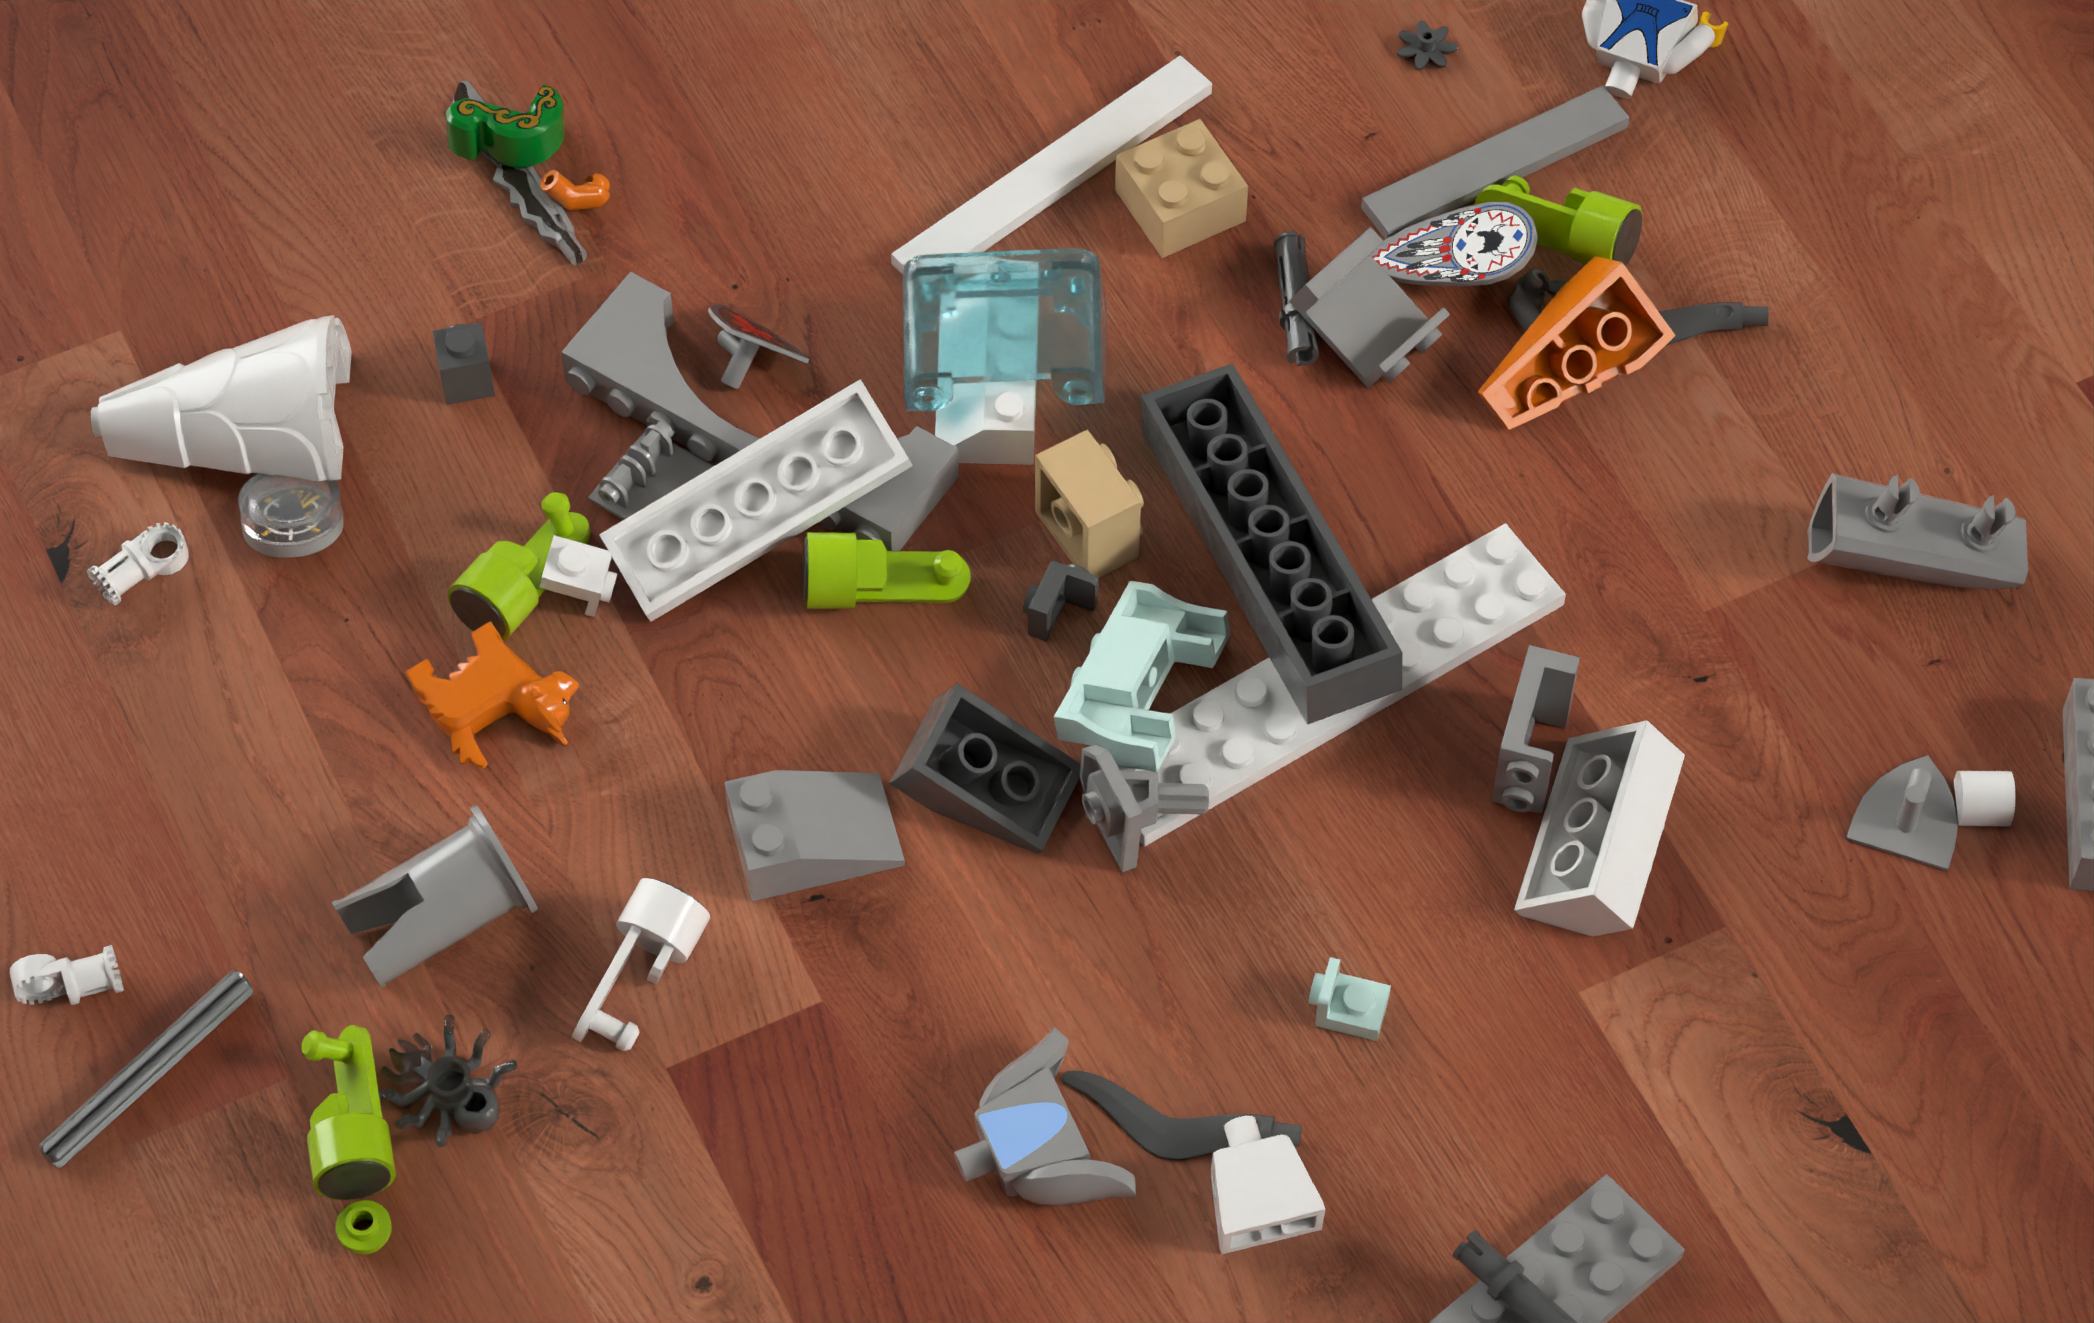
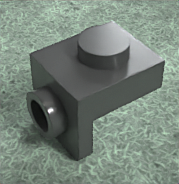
M1051 560L1040 585L1032 584L1024 600L1023 613L1028 614V635L1047 642L1066 602L1093 611L1098 603L1099 578L1078 565H1064Z

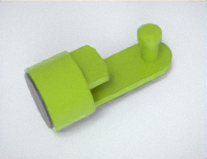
M1519 176L1509 177L1503 186L1489 185L1485 187L1475 200V205L1486 202H1509L1523 208L1535 223L1538 245L1568 254L1571 260L1585 265L1596 256L1623 262L1626 266L1636 250L1642 230V209L1638 204L1599 191L1589 193L1573 188L1565 198L1564 206L1529 195L1530 188L1528 183Z
M554 492L542 500L541 507L543 513L550 519L542 525L524 546L510 541H497L488 552L481 553L448 589L447 597L452 610L469 629L475 631L491 621L500 634L503 641L507 640L537 606L538 598L546 590L539 588L553 536L583 544L588 543L591 537L588 520L579 513L569 512L570 502L565 494Z
M807 532L806 537H804L802 586L803 603L806 605V609H855L856 602L950 603L960 599L966 593L970 584L971 574L967 563L959 554L951 550L942 552L887 551L882 540H857L856 533Z
M355 1025L347 1026L341 1032L338 1039L326 1037L324 1032L312 1030L303 1039L302 1052L307 1060L320 1061L322 1058L334 1060L338 1093L330 1094L314 1110L310 1118L311 1130L307 1135L313 1187L318 1194L337 1200L360 1199L374 1195L386 1189L394 1181L396 1171L389 1126L382 1119L370 1034L366 1028Z

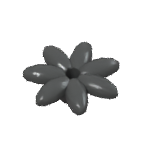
M1421 20L1417 24V34L1409 31L1399 32V38L1407 45L1399 49L1397 55L1400 58L1415 57V68L1417 70H1422L1429 58L1436 66L1445 68L1447 61L1443 54L1456 52L1458 45L1449 41H1443L1449 32L1448 27L1442 26L1432 30L1426 22Z

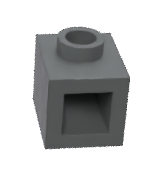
M482 322L468 325L456 324L445 329L432 331L446 405L495 396Z

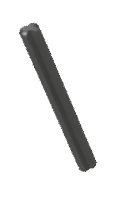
M237 970L230 971L40 1143L39 1148L44 1158L57 1168L63 1167L252 995L253 989L249 980Z

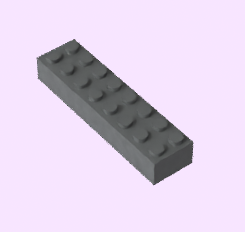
M1232 363L1141 395L1143 435L1307 725L1401 691L1403 652L1234 364Z

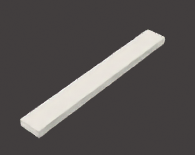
M1181 55L897 249L891 254V264L919 291L925 293L1114 162L1117 154L1137 146L1212 94V83Z

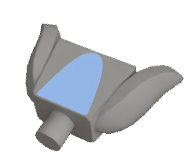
M1056 1027L1042 1041L1001 1070L986 1087L979 1102V1108L974 1113L980 1141L954 1152L959 1170L966 1183L995 1171L1007 1196L1019 1195L1023 1200L1038 1205L1064 1206L1107 1198H1135L1136 1182L1135 1176L1132 1173L1111 1163L1090 1159L1087 1146L1054 1079L1069 1046V1039Z

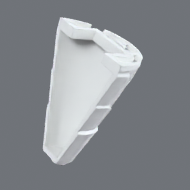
M334 315L324 316L318 319L306 320L232 349L214 352L186 366L178 363L101 396L98 407H92L91 409L93 433L95 437H102L107 455L110 457L182 468L192 465L243 474L252 472L318 482L340 480L344 446L334 412L336 384L349 383L352 350L347 333L339 318H335Z

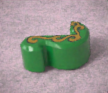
M543 84L527 113H521L469 98L452 103L446 111L449 148L457 156L469 160L478 158V152L485 150L499 163L511 167L528 168L547 161L561 147L564 140L563 100L556 89L546 84Z

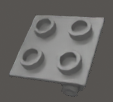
M659 421L656 425L651 424L645 429V432L588 496V500L625 520L714 466L672 443L671 437L674 435V431L668 424Z

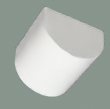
M1957 771L1954 778L1958 826H2011L2015 812V782L2012 772Z

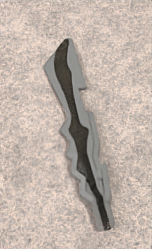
M461 81L458 84L452 101L454 103L469 98L484 102L468 81ZM480 151L497 166L493 183L510 192L511 207L520 209L523 222L537 228L540 239L558 247L571 264L578 265L582 263L587 257V252L576 239L574 226L562 206L557 201L552 202L541 189V178L533 166L528 168L511 167L497 162L487 151Z

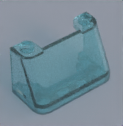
M1064 248L927 254L915 256L904 265L902 286L904 398L907 411H936L947 406L953 400L955 383L1052 380L1055 395L1071 405L1105 403L1107 308L1101 263L1094 253L1085 249Z

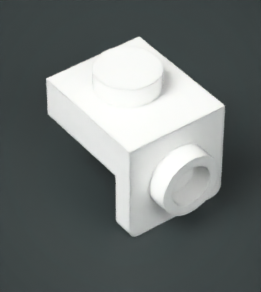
M554 535L539 588L588 601L585 615L595 617L599 600L609 603L617 573L608 571L613 552Z

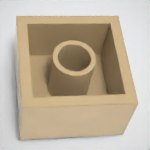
M1201 119L1116 155L1115 191L1162 258L1246 222L1248 185Z
M1087 429L1035 455V512L1073 565L1083 567L1090 574L1100 578L1139 558L1140 535L1143 534L1140 523L1141 507L1144 506L1143 497L1137 485L1130 479L1125 481L1117 470L1114 455L1106 444L1099 445Z

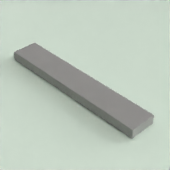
M1602 85L1362 198L1361 209L1383 238L1387 239L1404 228L1451 212L1476 200L1478 194L1489 185L1503 186L1504 182L1511 176L1523 178L1628 128L1630 117L1605 86Z

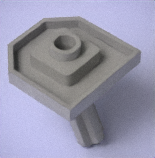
M1098 744L1082 749L1080 780L1084 795H1082L1084 810L1090 822L1097 824L1122 873L1137 867L1141 829L1156 824L1157 813L1198 815L1207 813L1209 790L1206 785L1158 783V772L1120 771L1110 751Z

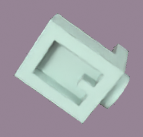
M1330 957L1325 975L1315 973L1308 1004L1317 1006L1315 1026L1378 1041L1390 996L1391 985L1339 973L1341 960Z

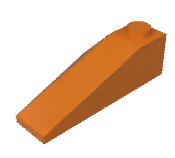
M1595 256L1560 288L1479 389L1478 394L1502 426L1507 430H1511L1558 408L1561 402L1582 392L1590 393L1602 387V383L1621 374L1628 375L1641 369L1676 335L1623 262Z

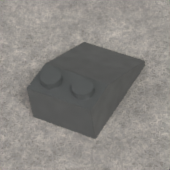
M956 683L933 700L889 784L935 813L1039 854L1043 851L1080 778L1081 763Z

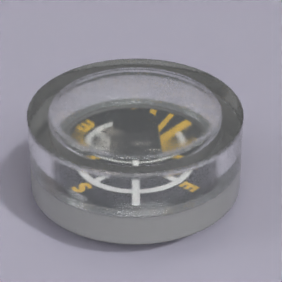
M257 474L244 484L238 496L243 537L251 548L268 556L294 558L316 553L331 545L343 530L344 519L341 495L336 480L318 482L287 475Z

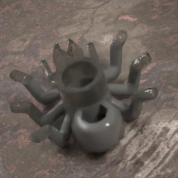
M446 1015L444 1017V1057L436 1060L434 1063L431 1057L432 1046L419 1033H415L413 1038L424 1050H420L415 1044L402 1039H398V1042L406 1053L398 1052L393 1048L389 1049L392 1064L401 1075H397L386 1066L382 1067V1074L398 1085L407 1081L423 1084L404 1095L399 1094L394 1089L378 1090L380 1100L388 1099L400 1107H406L431 1092L420 1113L417 1116L411 1113L404 1115L396 1121V1127L404 1129L408 1125L420 1128L425 1125L434 1108L437 1107L441 1111V1127L437 1130L435 1140L437 1147H444L446 1139H449L452 1135L451 1116H454L457 1125L464 1132L478 1134L491 1129L498 1121L500 1114L499 1103L492 1089L499 1086L504 1074L518 1067L517 1061L512 1059L495 1067L489 1078H472L471 1071L478 1068L482 1063L483 1048L490 1038V1031L483 1029L474 1042L473 1054L468 1062H465L455 1057V1018L453 1015Z

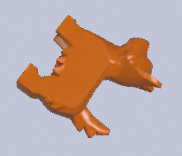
M491 621L471 632L478 655L468 657V663L458 664L459 671L450 673V680L437 678L436 675L433 676L434 668L428 659L405 672L419 701L428 709L432 721L441 732L450 737L452 752L460 755V764L471 763L481 768L487 766L488 763L475 741L474 734L509 713H517L529 725L550 735L561 745L566 746L568 744L561 727L570 716L568 702L578 690L579 683L562 671H555L546 677L538 675L530 665L503 643L500 634Z

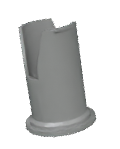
M477 805L469 808L473 816L468 819L467 826L339 901L334 900L331 902L351 934L395 923L363 956L382 989L387 986L388 982L515 907L520 909L528 907L531 913L538 910L526 885Z

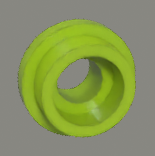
M369 1200L351 1203L341 1211L336 1221V1233L341 1245L347 1250L361 1255L372 1254L381 1249L388 1241L392 1231V1223L387 1210L379 1203ZM362 1220H371L373 1222L368 1229L363 1231L353 1228L357 1222Z

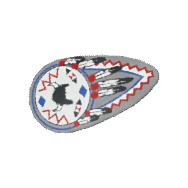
M1486 202L1460 208L1404 228L1385 239L1371 256L1394 281L1405 284L1455 287L1488 285L1508 279L1523 269L1535 252L1538 236L1533 219L1523 208L1509 202Z

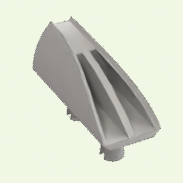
M1832 473L1819 496L1807 530L1809 539L1807 560L1938 585L1982 589L2016 588L2024 585L2028 573L2026 520L2015 516V507L2007 498L2003 499L1994 508V495L1990 496L1984 502L1983 507L1980 508L1920 494L1919 486L1912 478L1907 479L1898 488V475L1893 476L1886 486Z

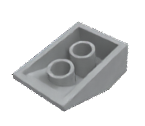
M774 770L724 782L728 816L752 901L905 866V859L879 773Z

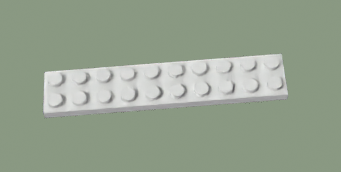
M1505 523L1372 599L1403 652L1401 691L1307 725L1270 658H1267L1170 713L1173 715L1176 738L1158 770V783L1206 785L1209 790V810L1564 605L1566 594ZM1117 765L1120 771L1153 772ZM1157 813L1156 824L1141 829L1140 842L1145 847L1199 815Z

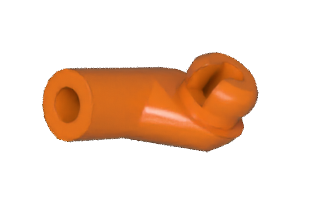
M551 170L543 176L540 182V187L545 193L570 211L600 208L610 197L608 192L610 182L604 175L595 173L593 177L591 175L586 176L583 185H574L558 171Z

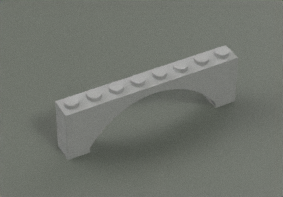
M630 272L561 352L565 381L578 393L583 395L591 394L607 403L620 416H631L647 426L651 424L656 425L659 421L665 422L674 431L671 439L689 448L693 455L705 462L712 461L719 464L761 439L734 427L717 416L699 400L686 384L674 362L667 341V330L674 323L671 293ZM916 426L909 435L897 438L913 466L821 520L818 524L828 530L836 529L841 533H856L857 540H882L887 551H900L959 477L958 448Z

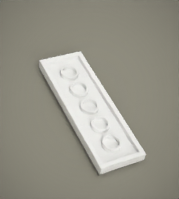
M860 379L599 535L608 551L613 552L612 558L645 615L652 622L913 465Z

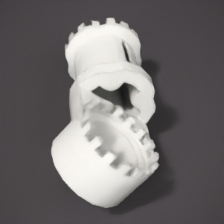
M164 522V525L156 523V527L153 528L151 525L132 541L127 540L121 544L122 551L100 567L91 566L87 569V574L96 587L99 584L101 585L97 589L99 593L104 590L105 592L102 593V596L110 604L116 606L121 602L120 596L143 578L149 581L157 574L170 575L180 571L186 565L189 558L188 547L180 528L177 529L174 524L169 526V523ZM168 540L178 544L176 551L167 558H155L150 554L152 548L161 541Z
M112 945L104 947L103 953L75 961H70L67 957L56 960L48 954L29 955L19 959L10 967V977L15 998H17L18 1002L22 1001L23 1004H26V1000H29V1004L34 1005V1000L38 999V1003L41 1004L44 1000L50 1001L52 998L67 994L70 1004L75 1005L80 1002V997L113 989L115 993L124 991L122 979L119 976L120 971L113 969L118 967V964L115 962L116 956Z

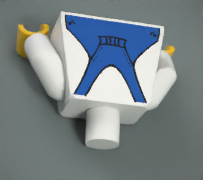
M1586 0L1582 11L1587 42L1596 50L1597 62L1612 68L1605 88L1609 93L1626 99L1631 98L1639 78L1653 83H1661L1666 74H1676L1701 56L1709 47L1719 46L1722 43L1728 26L1726 21L1720 26L1708 23L1711 13L1707 11L1702 13L1699 24L1696 26L1698 22L1697 5L1684 0Z

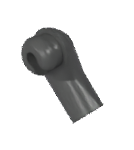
M1539 269L1528 270L1525 277L1519 278L1509 300V309L1525 332L1540 315L1541 311L1539 309L1544 300L1545 291L1550 286L1548 276Z

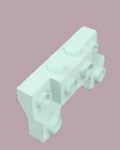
M1130 581L1102 632L1096 633L1093 637L1090 653L1083 666L1077 667L1073 673L1071 687L1054 716L1058 740L1091 746L1098 744L1110 751L1117 765L1158 772L1176 738L1172 714L1151 711L1149 708L1174 662L1209 668L1214 667L1231 635L1227 611L1189 604L1170 596L1154 584Z

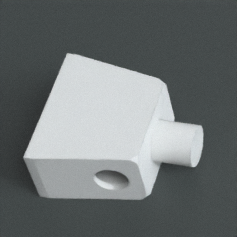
M1241 1116L1227 1122L1224 1125V1130L1230 1147L1214 1152L1211 1164V1181L1221 1255L1322 1230L1325 1215L1324 1203L1291 1139L1283 1134L1261 1139L1256 1119L1253 1116Z

